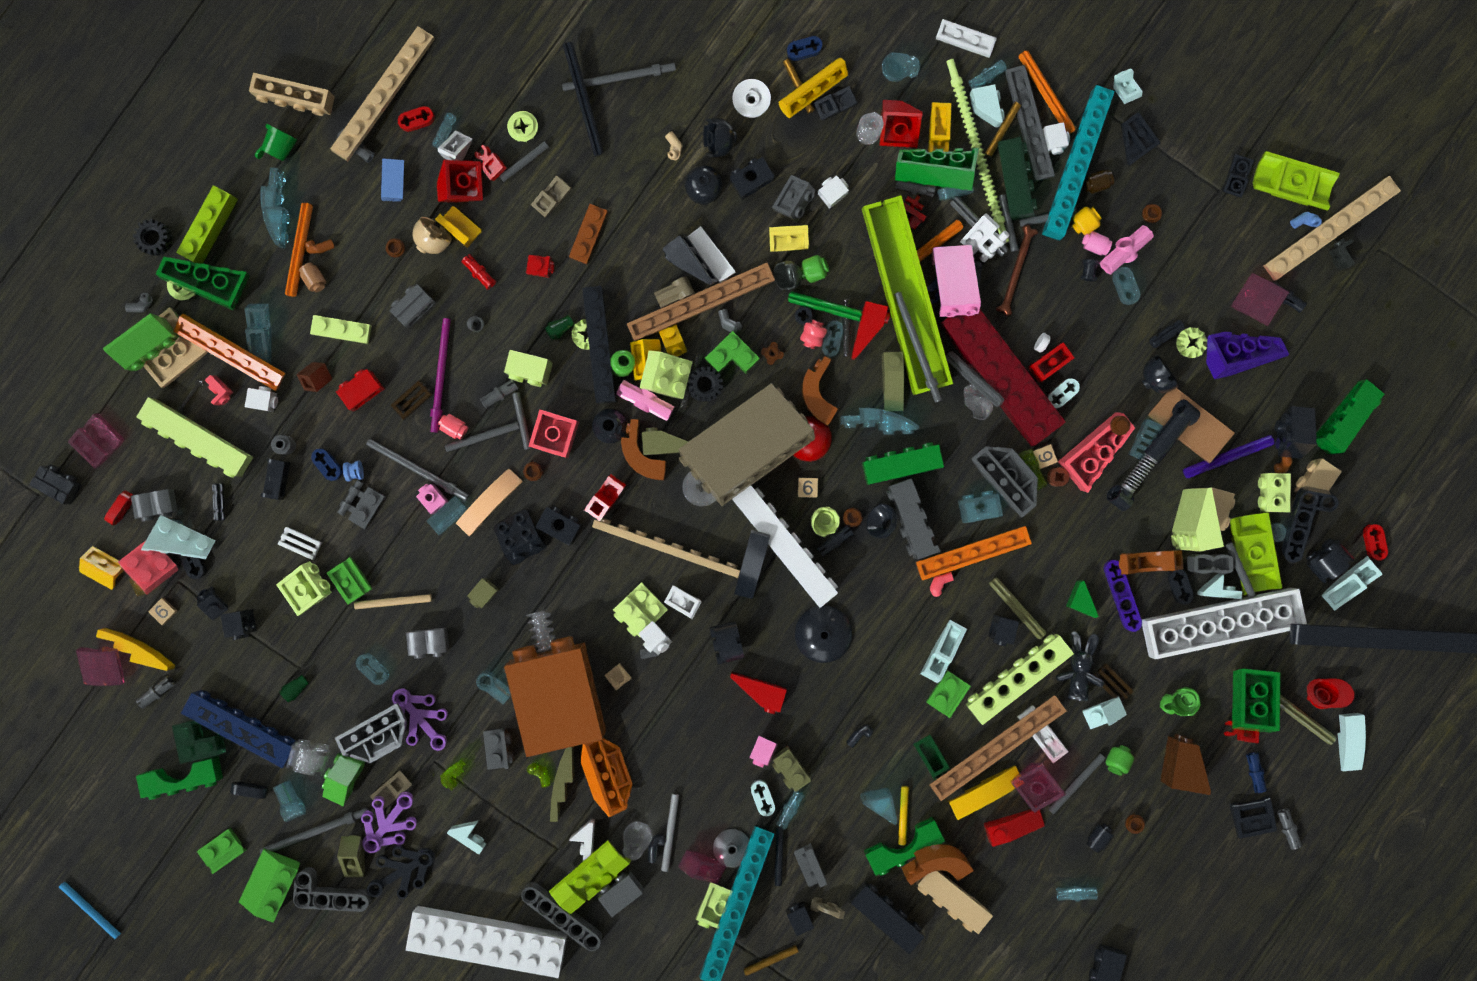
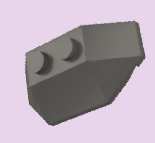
M985 446L971 458L983 477L1021 518L1037 505L1038 478L1012 448Z
M399 703L335 737V740L343 756L372 763L403 746L407 720Z

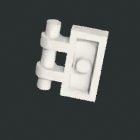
M985 213L960 242L963 245H972L973 255L978 250L983 253L980 256V260L986 262L995 255V251L1006 243V239L1010 235L1007 231H1003L1000 235L997 234L995 231L1000 226ZM990 238L993 243L987 246L985 242Z

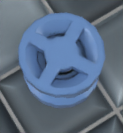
M361 461L343 464V474L347 482L355 478L358 480L364 478Z

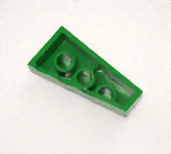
M955 148L954 152H944L943 149H935L932 152H926L925 149L899 150L895 180L972 191L979 148H972V151H963V148Z
M163 257L156 272L160 279L231 310L235 309L250 277L245 271L230 270L229 268L214 267L169 257Z
M1367 379L1358 381L1316 432L1317 445L1327 454L1344 453L1370 414L1380 405L1384 393Z

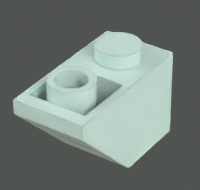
M995 84L972 89L969 95L973 113L994 127H1000L1005 116L1003 109H1000L999 106L1001 97L999 90H996Z

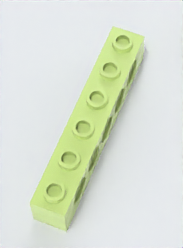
M1051 634L1047 636L1041 646L1033 647L1029 650L1027 657L1016 660L1013 663L1014 667L1009 671L1007 669L1002 671L996 681L988 682L983 686L984 690L979 694L975 693L967 699L969 702L966 703V706L982 725L1074 654L1060 635L1055 634L1053 636ZM1051 649L1052 657L1046 659L1044 653L1046 650ZM1032 661L1037 662V668L1034 671L1029 669ZM1017 673H1021L1022 680L1016 683L1014 676ZM1001 685L1007 686L1005 694H999V687ZM986 697H992V703L989 706H984L983 701Z

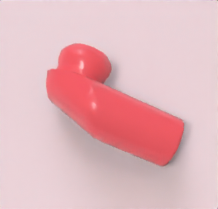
M951 572L933 578L930 585V591L933 596H940L943 585L954 581Z

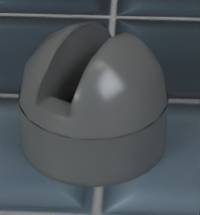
M472 316L468 319L467 327L473 332H480L484 327V321L480 317Z

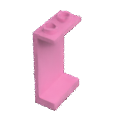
M972 245L934 247L931 259L932 265H935L941 302L940 317L979 314L981 300Z

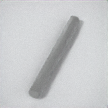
M672 794L661 868L665 872L669 871L679 794Z

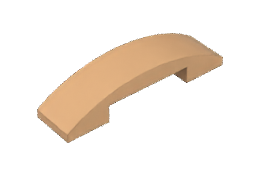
M509 468L477 498L456 524L468 536H471L483 524V521L523 481Z

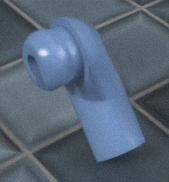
M1304 212L1290 221L1294 229L1302 224L1318 227L1322 223V219L1318 215L1310 212Z

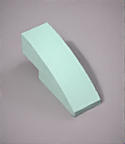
M1367 556L1336 580L1322 594V597L1335 611L1364 591L1367 585L1380 577L1382 573Z
M949 620L920 674L936 683L940 682L948 665L952 662L967 629Z
M1360 713L1339 714L1340 732H1338L1341 771L1362 770L1366 741L1365 715Z

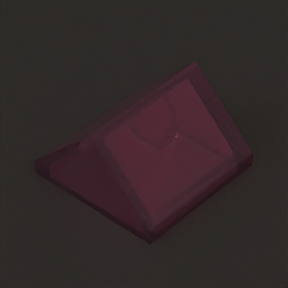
M1030 763L1011 780L1012 785L1034 813L1066 795L1043 763Z

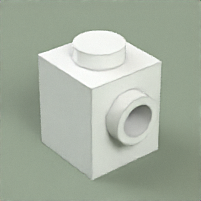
M1064 122L1043 128L1048 152H1052V155L1063 153L1070 143V135L1065 130Z
M835 176L832 179L829 177L822 183L823 187L819 189L818 195L830 209L848 194L849 190L847 188L849 186L843 178L839 179L838 176Z
M259 386L258 390L248 388L245 407L274 412V408L278 404L277 393L270 392L271 388Z
M653 621L639 633V636L645 641L643 646L650 653L654 651L659 655L665 652L672 643L668 636Z

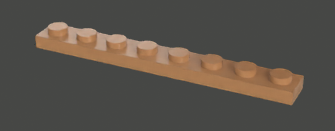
M765 263L627 323V326L634 341H638L772 283L775 279L768 263Z
M1054 695L932 782L930 787L940 801L944 800L1064 714L1066 709Z

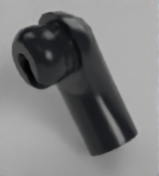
M867 724L862 725L852 733L846 743L854 748L863 735L869 738L873 734V728H870V725Z
M654 835L648 847V861L650 863L657 862L658 845H665L664 835Z

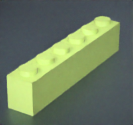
M148 397L137 415V418L142 420V425L150 429H157L158 434L168 439L170 437L174 439V444L181 448H189L192 455L198 458L204 457L208 460L207 463L215 468L219 466L224 469V474L232 478L234 476L242 477L253 459V456L157 399Z

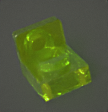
M462 758L440 775L442 785L451 791L457 786L454 779L464 772L462 768L466 764Z

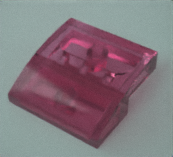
M1251 273L1231 307L1268 326L1289 292Z
M99 413L91 416L83 428L77 429L68 443L91 466L98 468L119 448L125 439Z
M102 646L97 650L85 647L76 650L84 684L112 686L125 683L118 649Z

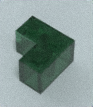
M194 720L172 726L180 764L217 756L226 752L223 736L215 734L203 737L201 724Z

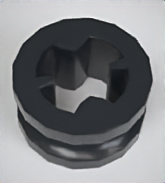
M801 307L795 313V320L800 325H805L806 322H810L812 319V312L809 308ZM802 311H805L809 319L801 321V317H798V314H802Z

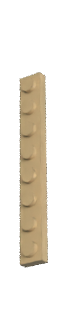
M417 26L330 148L332 152L346 161L350 160L435 40L434 36Z
M1390 176L1386 177L1320 226L1263 265L1274 281L1279 279L1401 190Z
M604 518L601 521L594 520L593 528L736 578L739 576L740 570L737 569L738 565L730 562H727L726 565L719 563V558L710 555L708 558L702 557L701 552L693 549L690 552L683 550L684 546L672 543V546L665 544V540L659 537H654V540L647 538V533L636 530V533L628 531L629 527L618 524L617 527L610 525L611 521Z

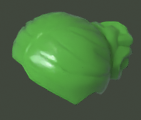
M1188 687L1180 688L1173 694H1165L1160 702V708L1166 713L1180 716H1193L1201 705L1199 694L1194 689Z

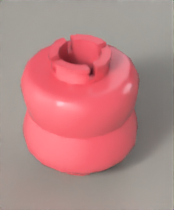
M812 320V323H805L804 331L800 336V340L805 342L804 346L815 349V346H822L823 338L827 333L823 323Z

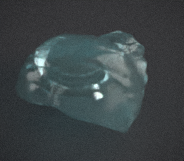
M891 52L882 62V72L889 81L899 82L907 76L915 77L920 71L921 64L916 57Z

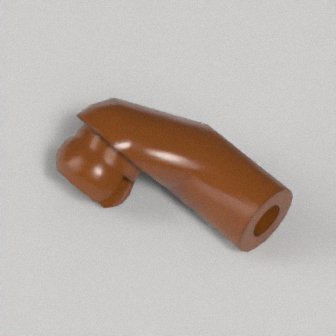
M331 239L316 245L313 240L305 243L306 251L309 254L323 253L334 249Z
M1282 457L1280 464L1274 465V472L1287 473L1293 459Z

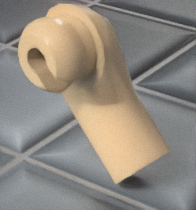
M673 131L665 136L671 144L668 158L677 160L681 156L683 145Z

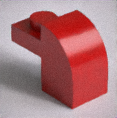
M610 474L600 490L592 497L585 511L601 521L618 500L626 484Z

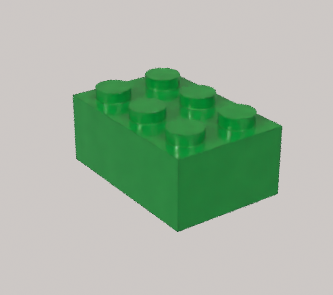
M1252 669L1233 671L1232 729L1268 733L1280 731V672Z

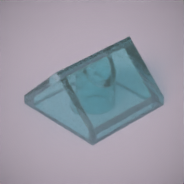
M888 787L860 794V799L865 806L894 825L897 824L894 802Z

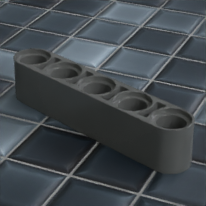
M530 882L525 886L521 897L528 906L586 950L595 951L599 948L602 941V933L575 911L570 914L561 908L550 892L538 883ZM527 890H534L536 896H529ZM548 901L551 904V908H545L542 902ZM564 913L567 919L561 920L557 914ZM573 925H580L582 931H575ZM594 936L598 942L591 943L588 938Z

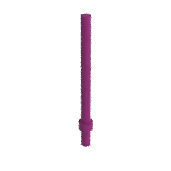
M443 318L434 403L430 413V417H432L430 432L438 433V423L440 418H442L443 411L441 410L451 321L448 318Z

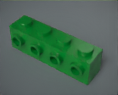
M933 442L923 444L922 449L915 450L914 447L903 449L904 453L896 454V451L884 453L885 457L879 459L877 455L866 457V462H862L867 485L943 468L939 445L934 446Z

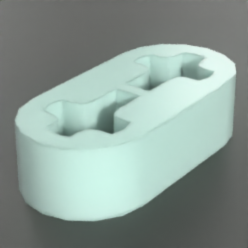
M1072 378L1067 379L1048 394L1047 398L1050 402L1053 401L1052 396L1062 395L1058 399L1059 404L1052 403L1055 408H1060L1078 393L1080 388L1078 381ZM1067 383L1074 384L1073 392L1068 391L1064 393V390L1068 387Z
M755 780L751 785V793L757 809L761 815L770 816L775 810V804L769 787L764 780ZM757 784L765 787L763 789L764 796H760L758 791H754ZM764 799L768 805H772L767 812L765 809H761L763 807L762 800Z

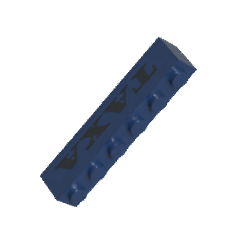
M204 690L191 693L181 714L280 768L289 765L299 746L293 738L278 734V730L273 727L263 726L260 720L245 716L242 710L228 707L225 701L215 700L210 697V693Z

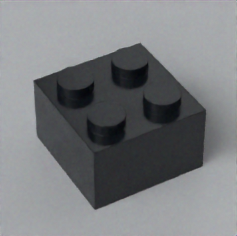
M1291 406L1276 421L1275 431L1277 432L1275 447L1278 450V457L1301 459L1317 445L1315 408Z

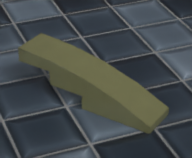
M574 746L565 749L559 763L552 791L550 822H558L560 819V802L567 800V782H573L575 779Z

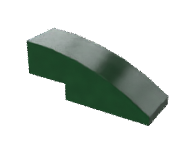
M931 735L913 744L934 781L950 770Z

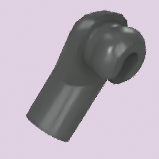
M142 293L138 303H126V312H145L152 305L153 298L148 293Z

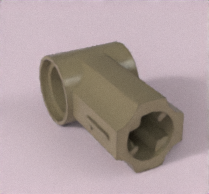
M684 276L672 282V285L654 294L660 307L663 308L678 300L687 298L695 294L688 277Z

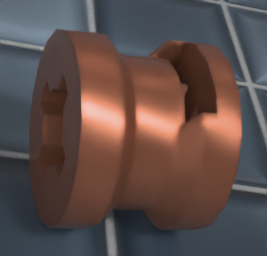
M1061 467L1053 468L1047 474V481L1055 487L1064 486L1069 480V473Z

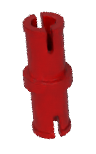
M471 254L462 259V264L472 272V276L475 279L477 278L487 290L496 284V281L485 271L486 268L480 265Z

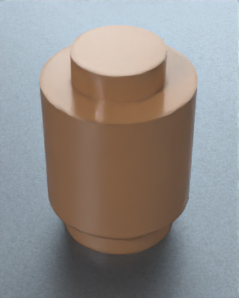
M307 263L299 269L300 277L309 291L319 292L325 288L326 280L316 265Z

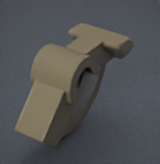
M819 897L812 899L810 906L812 911L819 912L820 910L838 919L844 918L845 911L838 908L837 904L827 902V904L822 903V898Z

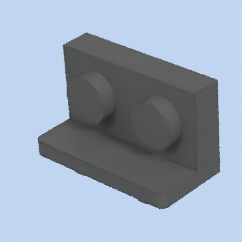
M791 175L772 208L774 211L791 218L793 222L797 223L804 215L808 203L812 201L815 189L809 182Z
M507 728L484 730L487 770L509 769L512 766L511 763H514L513 752H510L509 744L512 743L511 733H508Z
M811 843L794 850L807 885L809 887L817 883L820 887L827 885L826 877Z

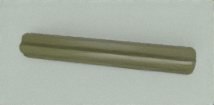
M998 578L991 580L990 586L1036 638H1043L1046 635V631Z
M1280 694V708L1327 744L1332 745L1336 741L1335 735Z

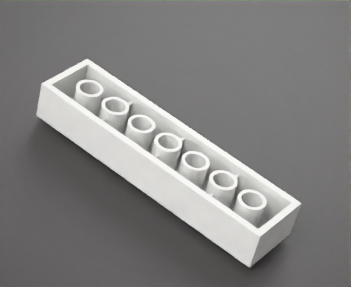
M749 486L732 500L758 532L770 535L769 546L815 603L822 607L838 594L835 590L838 586L830 577L828 579L825 578L823 574L826 571L818 562L816 564L813 563L811 560L813 555L806 547L804 549L800 547L799 543L801 540L794 532L792 534L788 532L787 528L789 526L783 518L778 519L774 513L777 511L771 503L766 504L762 500L765 496L758 487L754 490L752 486Z
M1286 588L1258 594L1253 598L1244 597L1242 599L1141 619L1148 655L1153 659L1290 631V624H1307L1300 590L1297 588Z
M417 906L412 912L406 951L559 978L568 935L561 931Z

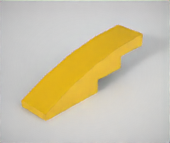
M932 102L928 152H932L935 149H943L944 152H949L951 103Z
M108 628L98 629L97 638L114 642L113 650L131 654L129 662L165 671L175 668V664L144 642Z
M1014 765L981 781V784L966 790L964 794L948 802L957 820L1008 794L1024 784L1017 767Z

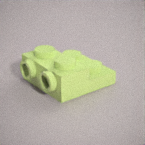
M310 561L300 565L276 584L297 616L303 614L332 593L329 582L321 578L318 566Z
M641 582L613 610L616 612L614 617L620 623L624 621L629 626L627 630L635 637L636 635L639 636V633L652 621L655 623L668 609Z
M710 882L695 918L699 921L698 925L708 929L709 926L717 928L731 890Z

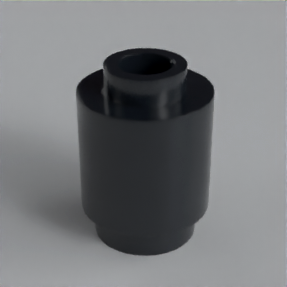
M1105 823L1103 825L1098 824L1087 838L1086 844L1097 853H1100L1101 850L1104 851L1114 837L1112 834L1113 829Z

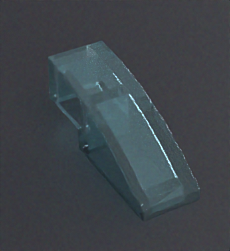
M248 304L244 308L247 322L245 333L248 352L271 365L268 304Z

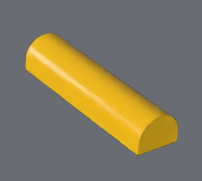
M840 57L781 99L779 106L782 112L788 118H791L847 77L848 71L845 60Z

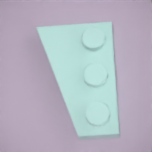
M160 515L141 550L159 551L165 554L174 553L181 554V556L206 559L216 540Z

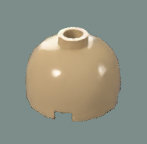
M421 217L416 222L412 237L417 245L416 248L424 254L426 252L429 254H439L449 246L452 237L444 227L440 226L438 228L433 225L435 221L427 217Z

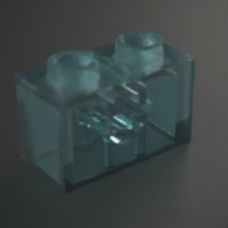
M992 490L981 492L982 496L974 498V494L962 496L963 500L958 501L962 523L1003 516L999 493L993 494ZM979 502L980 504H984V507L981 508V511L980 509H976V505H979Z

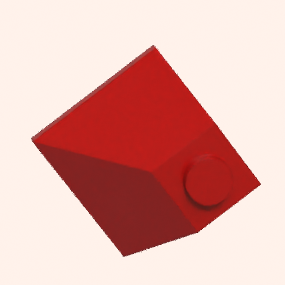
M883 100L879 145L918 148L922 111L903 101Z
M443 160L437 180L438 202L482 201L481 161Z

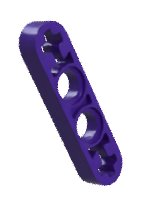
M1109 560L1104 564V573L1121 622L1126 630L1136 632L1141 628L1142 620L1126 574H1121L1119 561ZM1111 564L1118 566L1115 572L1117 576L1121 575V578L1111 579L1115 577L1114 572L1109 571ZM1118 581H1122L1125 586L1121 592L1115 590V584ZM1125 599H1128L1131 603L1128 610H1123L1121 607V602ZM1134 611V614H1130L1131 618L1137 622L1134 624V627L1128 626L1130 618L1127 615L1124 616V614Z

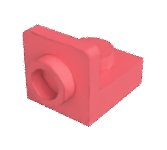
M209 375L205 379L209 384L208 388L214 394H218L211 403L218 406L226 404L230 400V395L233 391L220 378Z

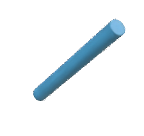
M66 882L59 886L67 896L114 939L119 937L121 933Z

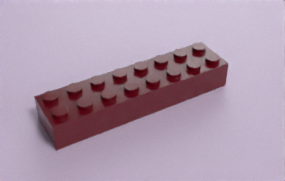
M979 310V314L972 316L957 315L948 317L939 324V327L968 365L1004 398V402L1000 407L1030 447L1035 446L1066 423L981 310Z

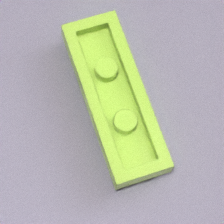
M313 315L310 334L369 344L372 325Z

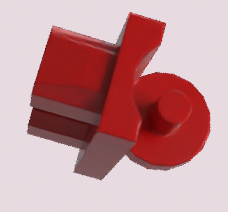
M918 195L915 200L909 196L906 198L905 201L911 204V206L904 203L906 213L911 216L908 221L910 228L913 230L920 223H923L927 217L914 209L916 207L922 210L924 205L918 202L920 199Z

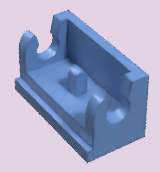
M382 159V201L403 200L404 160Z

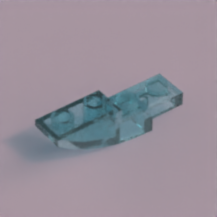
M270 167L269 186H261V208L270 237L275 245L285 249L289 239L287 224L290 223L288 210L281 207L284 203L282 188L285 185L286 178L284 172L280 169Z
M859 408V415L840 417V425H845V428H856V424H864V428H871L878 424V431H883V435L895 434V431H902V434H914V430L919 429V425L910 419L882 409Z

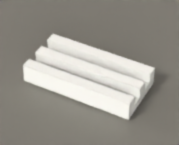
M285 527V532L282 534L278 545L314 560L322 542L294 529ZM289 533L315 544V548L288 536ZM288 540L294 544H297L305 549L312 551L313 553L310 554L306 551H303L297 547H294L286 543L285 541Z

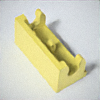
M808 225L769 227L770 252L808 250Z

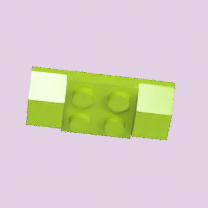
M1266 151L1257 165L1253 187L1279 198L1328 211L1330 208L1328 201L1330 193L1340 173Z
M1269 512L1231 518L1232 542L1254 591L1281 589L1282 584ZM1241 582L1243 595H1247Z
M606 841L549 892L561 908L572 914L586 900L589 901L603 887L616 878L617 874L630 864L631 859L628 856L626 858L623 857L609 841Z

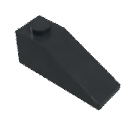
M686 234L679 235L663 248L665 258L670 263H673V265L709 285L718 282V279Z

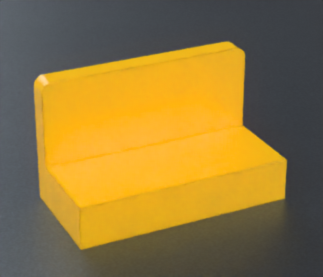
M454 206L444 216L439 214L435 219L467 248L482 232L478 226Z
M642 339L630 342L631 354L635 358L634 380H642L648 352H661L659 339Z
M94 546L80 557L79 571L111 590L115 587L116 578L124 570L119 565V560Z

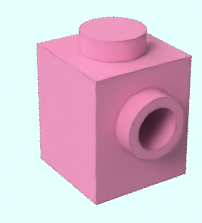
M425 484L418 490L420 493L416 496L430 514L437 513L449 503L435 484Z
M759 736L750 755V758L753 759V764L762 768L764 765L769 766L778 745Z

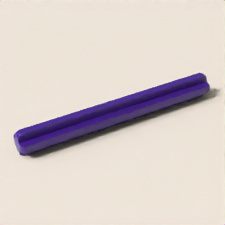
M1271 435L1265 436L1217 455L1211 463L1204 460L1184 468L1183 474L1186 478H1191L1275 444L1274 439Z

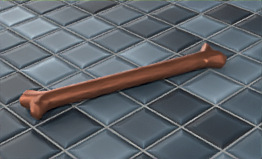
M1025 225L1022 228L1024 238L1002 305L996 307V310L1003 312L1005 316L1012 314L1010 304L1031 238L1039 233L1037 229H1031L1030 225Z

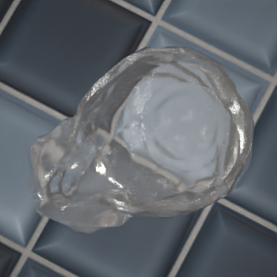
M972 384L967 385L964 388L965 405L973 411L974 418L979 420L987 419L992 413L993 404Z
M635 821L624 829L623 854L630 860L639 859L652 840V831L647 824Z

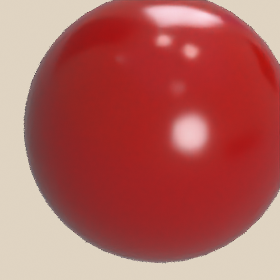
M805 416L808 424L814 430L815 440L793 456L799 460L811 462L819 460L829 451L832 435L827 425L813 416Z

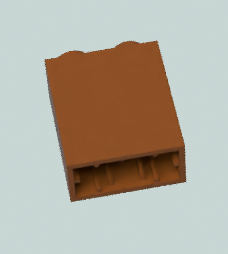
M572 636L551 641V650L538 654L535 645L515 649L512 651L514 659L504 666L526 757L602 740L606 733L585 642L574 645Z

